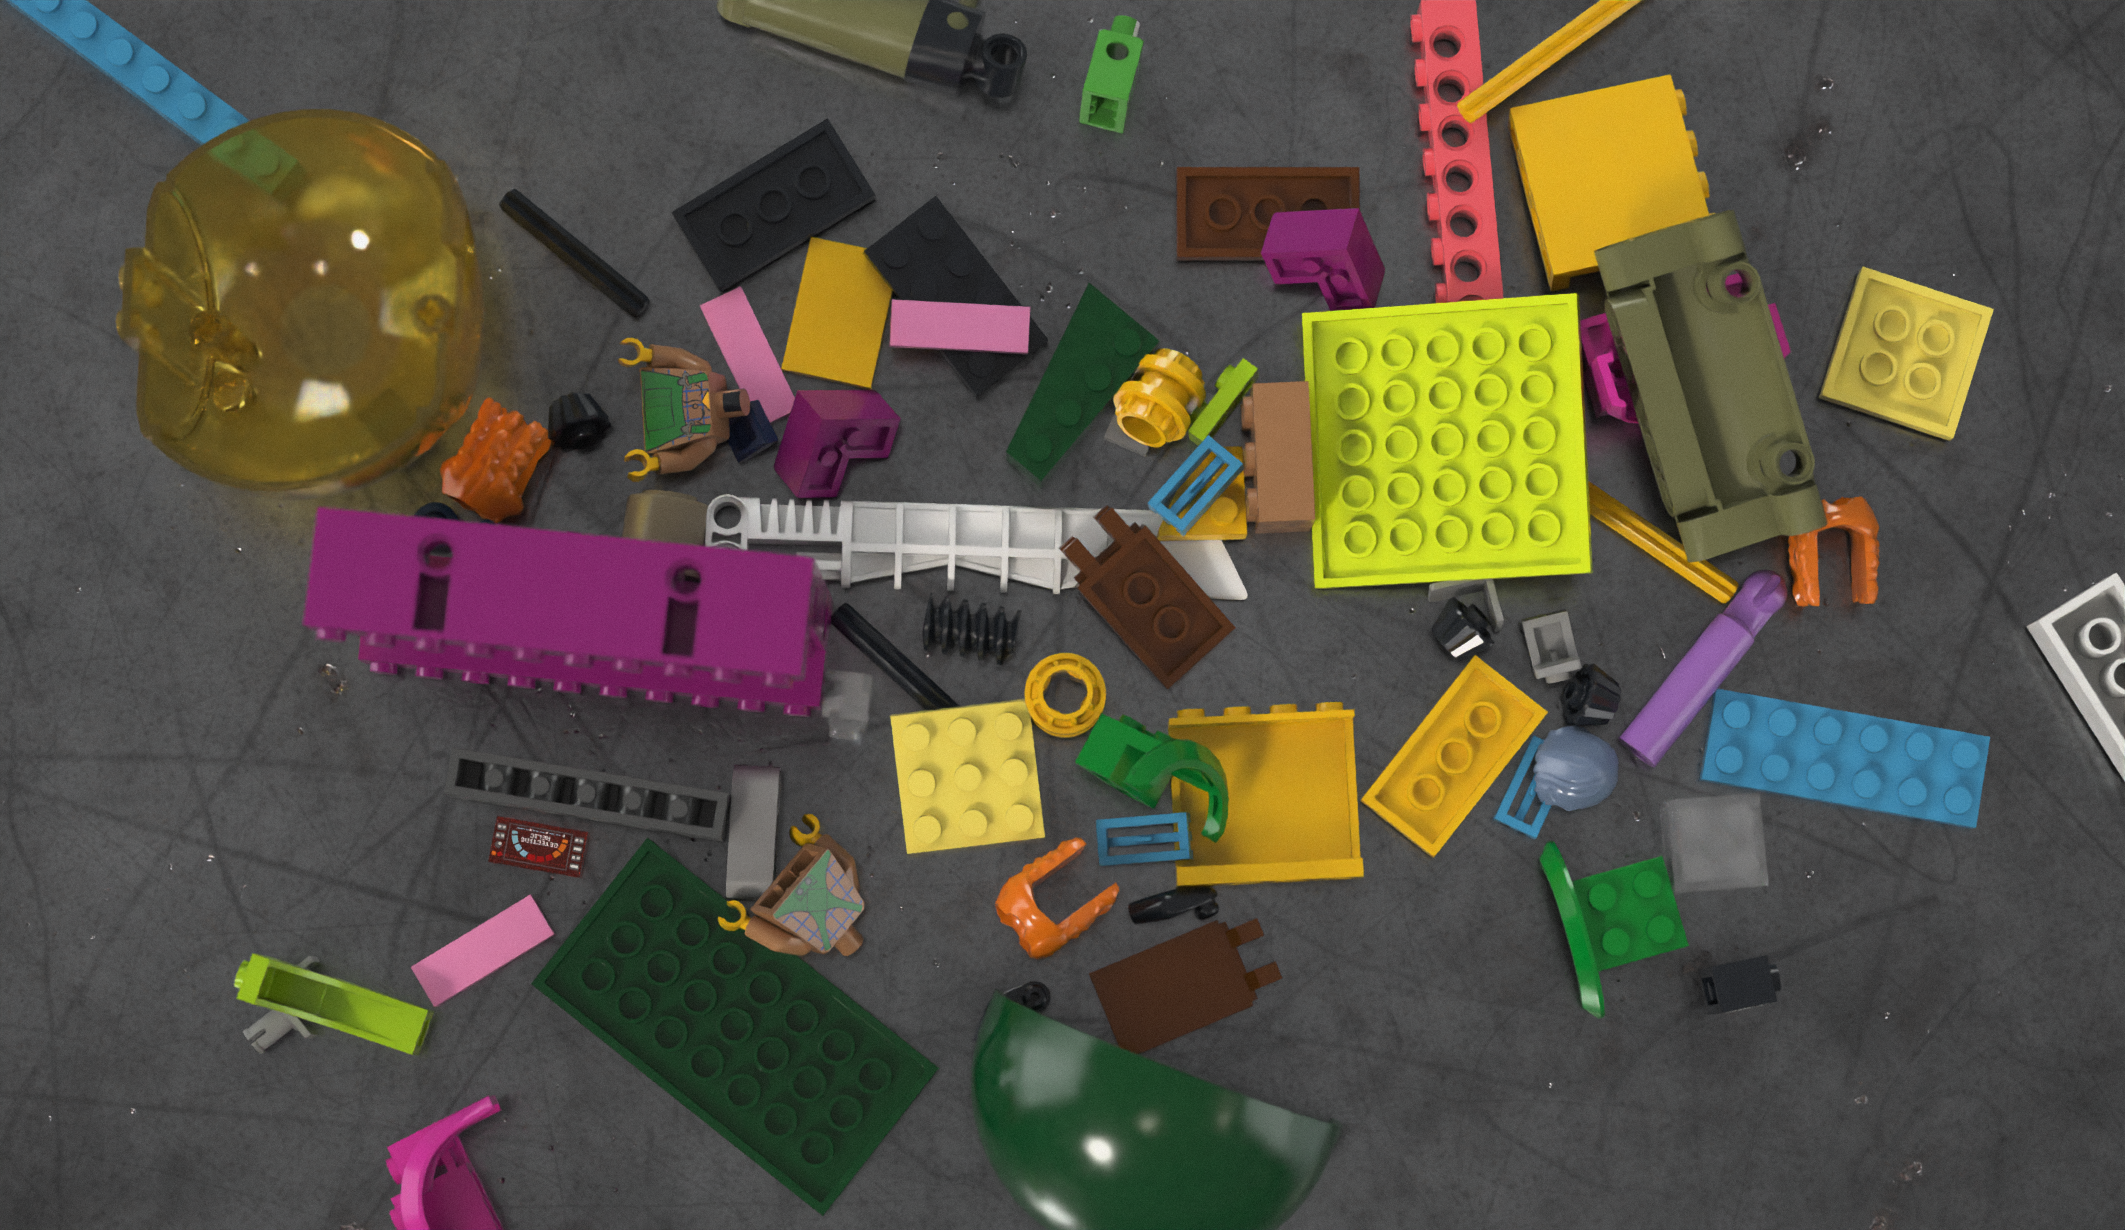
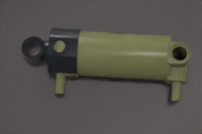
M952 0L717 1L718 12L723 18L749 28L751 26L904 78L908 83L955 99L960 95L965 80L969 77L975 78L977 86L981 91L991 97L1004 98L1015 94L1020 86L1027 59V49L1024 43L1013 35L1001 33L994 34L987 39L982 38L981 32L986 13L976 9L979 0H959V2Z

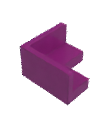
M1359 208L1277 212L1273 214L1261 255L1275 284L1318 282L1330 311L1375 308L1385 275V267Z
M797 390L776 456L774 470L797 498L837 497L849 458H888L901 418L875 390Z

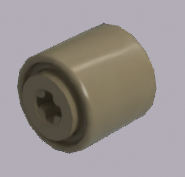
M651 489L643 490L642 493L631 494L627 497L622 538L705 546L708 505L697 501V498L694 496L672 491ZM685 570V581L700 580L701 575L697 571Z

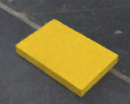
M816 237L810 238L782 363V372L872 390L893 291L864 256L863 252L867 248Z

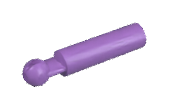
M1759 570L1746 578L1740 592L1722 614H1717L1618 738L1620 743L1634 756L1655 768L1754 644V638L1775 612L1784 606L1787 600L1788 589L1784 579L1778 573L1771 570Z

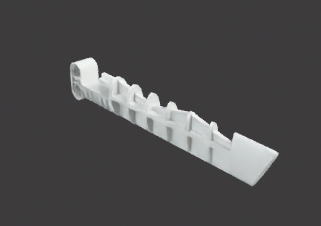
M726 494L716 497L708 506L705 546L748 550L749 544L842 546V553L796 552L797 556L814 557L824 580L841 581V588H850V584L854 582L895 575L894 589H901L902 573L948 565L947 591H954L956 565L1000 576V592L1007 593V581L1012 579L1051 589L1053 594H1060V590L1075 587L1077 581L1073 577L1080 571L1067 559L1059 547L1073 536L1095 558L1114 540L1094 520L1093 517L1101 510L1095 508L841 501L840 507L829 506V500H824L823 506H812L811 499H807L806 506L795 505L794 499H790L788 505H778L777 498H772L771 505L760 504V498L736 497ZM725 506L735 507L741 513L740 522L731 529L721 528L715 522L716 513ZM1114 509L1129 527L1134 522L1139 527L1144 524L1157 538L1159 527L1163 521L1158 513L1155 514L1152 510ZM1222 540L1160 541L1210 599L1245 600L1247 598L1246 589Z

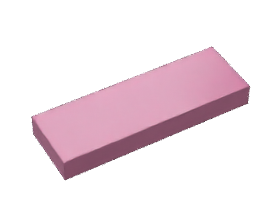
M740 286L700 305L739 389L744 388L747 391L750 402L760 401L771 425L788 417L795 397L742 287Z
M892 299L889 347L1028 354L1030 307Z
M530 894L416 963L411 969L433 1006L438 1007L556 934L533 895Z

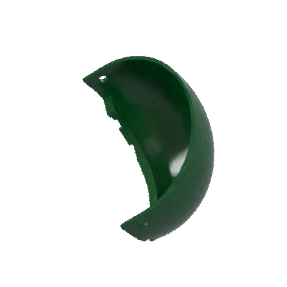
M997 988L994 990L975 1043L971 1068V1100L979 1139L988 1161L1001 1183L1013 1199L1047 1230H1277L1295 1214L1313 1191L1327 1166L1342 1128V1124L1337 1119L1331 1118L1330 1122L1298 1114L1221 1087L1103 1041L1029 1009L1006 997L1003 991Z

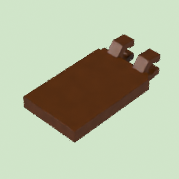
M1106 505L1093 518L1114 540L1109 546L1094 558L1077 538L1071 536L1059 549L1080 571L1073 577L1077 581L1075 585L1077 590L1162 686L1168 690L1236 627L1146 525L1142 524L1139 527L1134 522L1129 527L1112 507Z
M1253 919L1230 930L1226 921L1219 924L1218 920H1215L1089 973L1119 1047L1140 1054L1252 1007V1001L1258 999L1255 993L1256 989L1282 979L1276 961L1247 973L1237 947L1264 936L1258 919Z

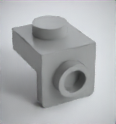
M1566 609L1521 619L1533 672L1537 679L1545 677L1546 683H1556L1572 678V671L1582 668Z

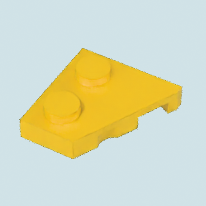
M1224 446L1228 452L1243 463L1242 446ZM1213 452L1206 457L1176 491L1168 509L1171 508L1214 460L1216 455ZM1225 463L1178 515L1180 519L1183 518L1229 465ZM1244 470L1184 537L1176 531L1175 527L1163 520L1157 533V539L1159 541L1246 539L1247 520Z

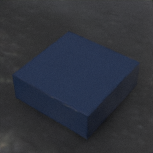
M759 400L750 402V412L747 416L729 418L730 436L727 441L738 463L751 459L778 441Z

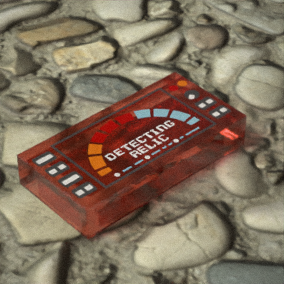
M497 816L488 862L581 878L590 833Z

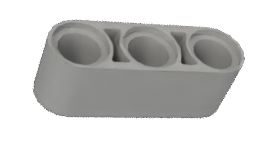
M734 765L726 875L727 899L758 900L776 879L781 767Z

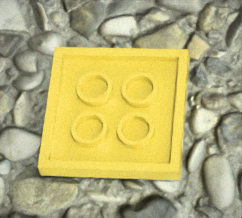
M1862 266L1858 272L1819 398L1948 441L1952 440L1994 309Z
M1025 699L890 715L907 854L1045 838L1031 716L1027 710Z

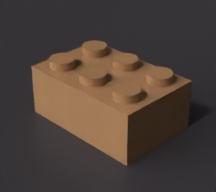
M1308 381L1253 383L1249 396H1243L1241 404L1242 431H1250L1251 442H1245V449H1243L1244 477L1252 476L1253 488H1247V495H1245L1247 522H1255V534L1310 531L1315 521L1309 383Z

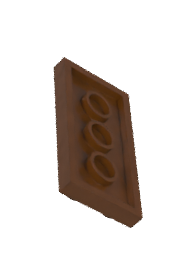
M1177 167V260H1264L1261 251L1274 213L1359 208L1360 210L1359 167Z

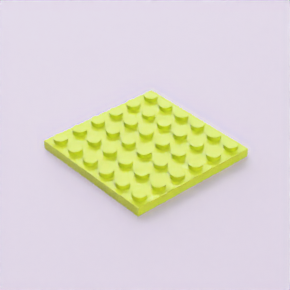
M1577 293L1302 313L1305 381L1309 383L1315 503L1312 540L1314 583L1316 589L1593 573L1580 303Z

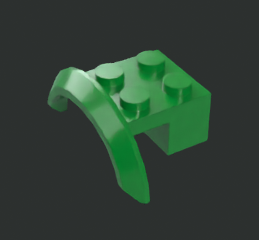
M1101 713L1075 763L1118 792L1153 809L1172 775L1208 792V815L1201 834L1216 843L1223 835L1226 827L1229 802L1226 774L1219 759L1207 747L1189 739H1174L1160 731H1156L1153 734L1146 730V726L1124 714L1117 721Z
M1552 840L1546 842L1539 860L1551 886L1564 925L1577 974L1582 1008L1600 1019L1605 1016V1006L1598 971L1689 946L1663 856L1572 881L1557 845Z

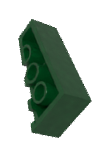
M1088 283L1006 450V460L1041 489L1112 406L1116 392L1124 382L1131 381L1140 365L1138 363L1146 354H1154L1159 349L1160 340L1090 283Z

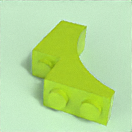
M252 953L250 961L243 960L234 982V987L239 988L236 999L318 1023L411 1055L420 1054L434 1014L432 1010L348 981L320 974L270 956Z

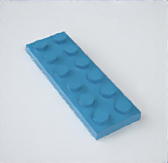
M1717 689L1712 699L1699 781L1974 829L1977 826L1990 737Z

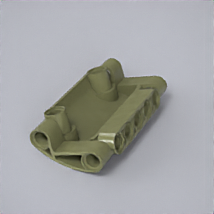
M1734 209L1659 229L1595 250L1594 254L1608 297L1604 303L1608 324L1661 498L1668 513L1675 517L1688 562H1698L1778 535L1795 536L1826 526L1828 521L1817 484L1814 480V456L1760 276L1757 270L1750 265ZM1732 271H1736L1742 279L1741 290L1735 296L1728 293L1725 285L1726 277ZM1790 450L1796 458V465L1790 474L1785 475L1780 469L1779 462L1784 452Z

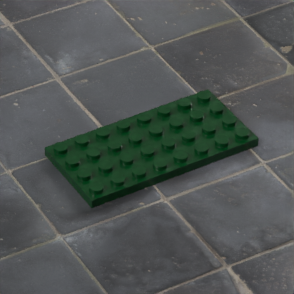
M647 837L531 985L820 1215L824 1216L939 1068L797 955L774 952L745 936V930L742 928L736 931H728L722 928L718 922V916L724 918L727 922L735 923L741 918L739 911L727 905L728 901Z

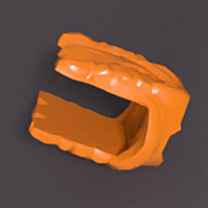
M488 397L481 405L478 418L471 425L470 433L465 436L463 446L458 450L457 455L447 459L441 465L442 493L455 500L464 509L474 511L482 519H490L495 524L508 516L520 515L524 508L522 495L526 485L534 473L538 460L551 447L548 430L536 421L528 425L524 420L525 417L518 411L512 410L508 412L506 408L501 407L500 403L494 402V399Z
M1841 497L1831 504L1822 499L1828 524L1811 532L1789 536L1788 539L1789 565L1791 575L1793 576L1792 593L1797 606L1807 607L1809 604L1810 606L1819 607L1818 532L1833 527L1848 531L1850 534L1852 601L1859 602L1860 604H1874L1878 597L1879 587L1876 579L1880 563V556L1878 555L1880 545L1877 540L1879 525L1874 512L1863 497Z
M1082 838L1062 841L1056 850L1049 851L1043 857L1035 858L1033 863L1026 864L1023 867L1022 872L1010 877L1000 890L995 902L1000 922L1014 929L1019 936L1020 945L1026 950L1030 958L1041 960L1053 955L1071 939L1078 938L1080 933L1089 929L1098 916L1107 913L1112 908L1117 899L1119 887L1117 883H1114L1057 925L1038 909L1033 889L1081 854V851L1087 845Z

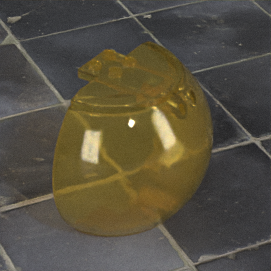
M301 109L280 112L253 119L207 141L177 164L166 175V181L156 183L147 207L145 248H125V262L119 270V284L123 291L122 310H119L117 313L116 326L120 339L139 353L136 413L140 431L143 437L152 441L168 458L209 482L252 496L278 500H306L331 497L363 489L409 466L431 449L452 425L463 416L475 390L483 348L484 298L480 258L470 212L455 175L445 160H440L421 141L392 124L355 112L333 109Z

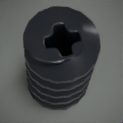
M931 593L922 630L924 650L930 652L937 640H940L943 655H949L955 644H958L960 657L967 659L975 647L977 648L978 660L983 663L987 660L990 653L995 651L997 665L1003 666L1009 655L1014 653L1022 610H1017L1012 620L1007 621L1005 607L1000 606L993 618H989L986 603H981L975 614H970L968 600L963 599L958 609L954 611L952 610L950 596H945L939 607H934Z

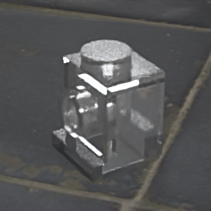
M826 669L825 679L828 683H834L833 691L825 690L822 705V717L829 718V737L856 740L857 733H868L874 677L869 674Z

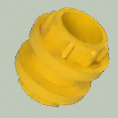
M1160 348L1154 354H1146L1138 363L1140 365L1131 381L1124 382L1113 399L1117 423L1122 431L1133 440L1150 447H1162L1166 442L1182 439L1191 424L1189 414L1196 407L1200 408L1206 399L1205 383L1198 365L1178 351Z
M1058 653L1041 660L1030 672L1025 684V703L1031 720L1039 729L1051 736L1070 738L1087 732L1096 724L1104 710L1106 687L1100 671L1088 659L1077 654ZM1058 678H1070L1074 682L1080 683L1085 689L1087 696L1083 699L1079 710L1070 714H1061L1046 704L1044 694L1048 691L1051 682Z

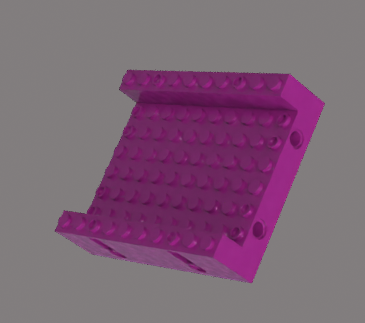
M317 507L303 626L316 631V639L324 641L346 642L347 634L361 635L358 660L365 664H370L369 672L397 675L398 667L416 669V677L443 680L444 672L460 673L462 674L461 681L475 684H489L490 677L508 678L507 686L515 688L535 689V683L538 681L554 683L553 691L581 694V687L587 686L600 688V696L612 698H627V691L646 692L645 700L653 702L673 703V695L692 697L691 705L719 708V700L738 702L737 709L742 711L765 712V705L783 706L784 715L811 717V709L822 710L834 601L814 557ZM439 545H448L452 548L453 557L432 556L430 552ZM685 570L697 571L701 575V583L685 581Z

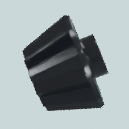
M583 391L561 395L549 407L548 438L551 440L553 447L561 446L563 450L586 448L594 444L598 438L606 436L605 431L611 427L607 414L590 394H584Z
M1455 597L1448 600L1432 627L1440 643L1460 661L1487 650L1495 644L1491 634L1486 629L1490 622L1484 613L1474 604L1466 607L1463 602H1460Z
M1584 664L1582 669L1576 672L1575 677L1568 681L1564 690L1563 700L1566 704L1564 715L1567 716V723L1576 725H1607L1613 719L1621 700L1620 693L1622 689L1619 688V683L1597 665Z

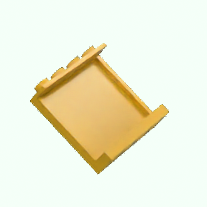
M1671 74L1510 108L1508 130L1550 291L1569 288L1571 277L1598 272L1599 267L1594 251L1659 229L1716 214H1709L1705 201V199L1709 198L1708 180L1704 171L1697 172L1694 157L1698 156L1696 137L1693 130L1686 131L1682 117L1687 115L1685 97L1682 89L1675 90Z
M1323 702L1315 704L1316 711L1297 712V704H1280L1269 706V714H1251V707L1240 706L1223 708V716L1205 717V709L1177 710V718L1168 719V736L1174 739H1189L1207 747L1219 759L1226 774L1229 796L1226 827L1223 835L1214 843L1201 834L1208 815L1209 793L1172 775V813H1190L1189 831L1192 833L1190 845L1191 850H1193V859L1175 861L1176 888L1346 880L1364 877L1363 858H1361L1353 730L1354 709L1344 710L1343 702ZM1178 823L1173 824V832H1178ZM1174 842V850H1180L1179 842Z

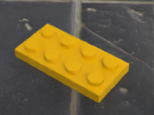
M1474 655L1360 801L1434 858L1548 712Z

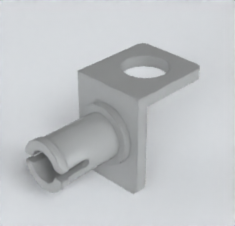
M1493 579L1442 581L1429 585L1428 599L1430 603L1483 591L1493 631L1499 632L1502 630L1504 619Z
M308 956L297 966L312 970L321 962L315 956ZM270 1010L249 1028L243 1030L248 1041H254L266 1031L264 1035L251 1044L260 1054H263L268 1047L291 1029L299 1030L305 1039H313L318 1035L307 1020L275 1010Z

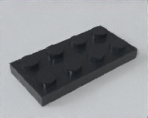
M827 118L674 210L672 215L716 287L722 292L876 199V196Z
M937 196L929 200L863 252L864 256L899 300L1022 306ZM1030 317L1028 354L954 350L939 351L972 394L977 397L1047 343L1048 338Z

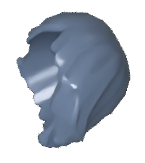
M1574 725L1551 730L1547 738L1544 739L1543 744L1538 746L1533 772L1536 774L1534 777L1536 782L1534 791L1537 792L1540 802L1545 801V805H1557L1566 811H1573L1597 805L1612 794L1618 782L1619 762L1615 750L1606 741L1591 734L1584 727L1580 728Z

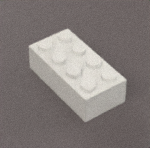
M2115 573L2026 627L2125 781V585L2119 575Z

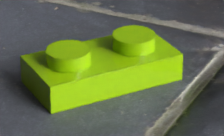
M1244 358L1236 368L1231 364L1226 367L1214 385L1219 390L1209 404L1204 401L1200 408L1197 406L1191 413V427L1188 430L1189 440L1199 446L1208 435L1211 438L1215 437L1240 404L1243 396H1246L1252 384L1258 380L1257 367Z

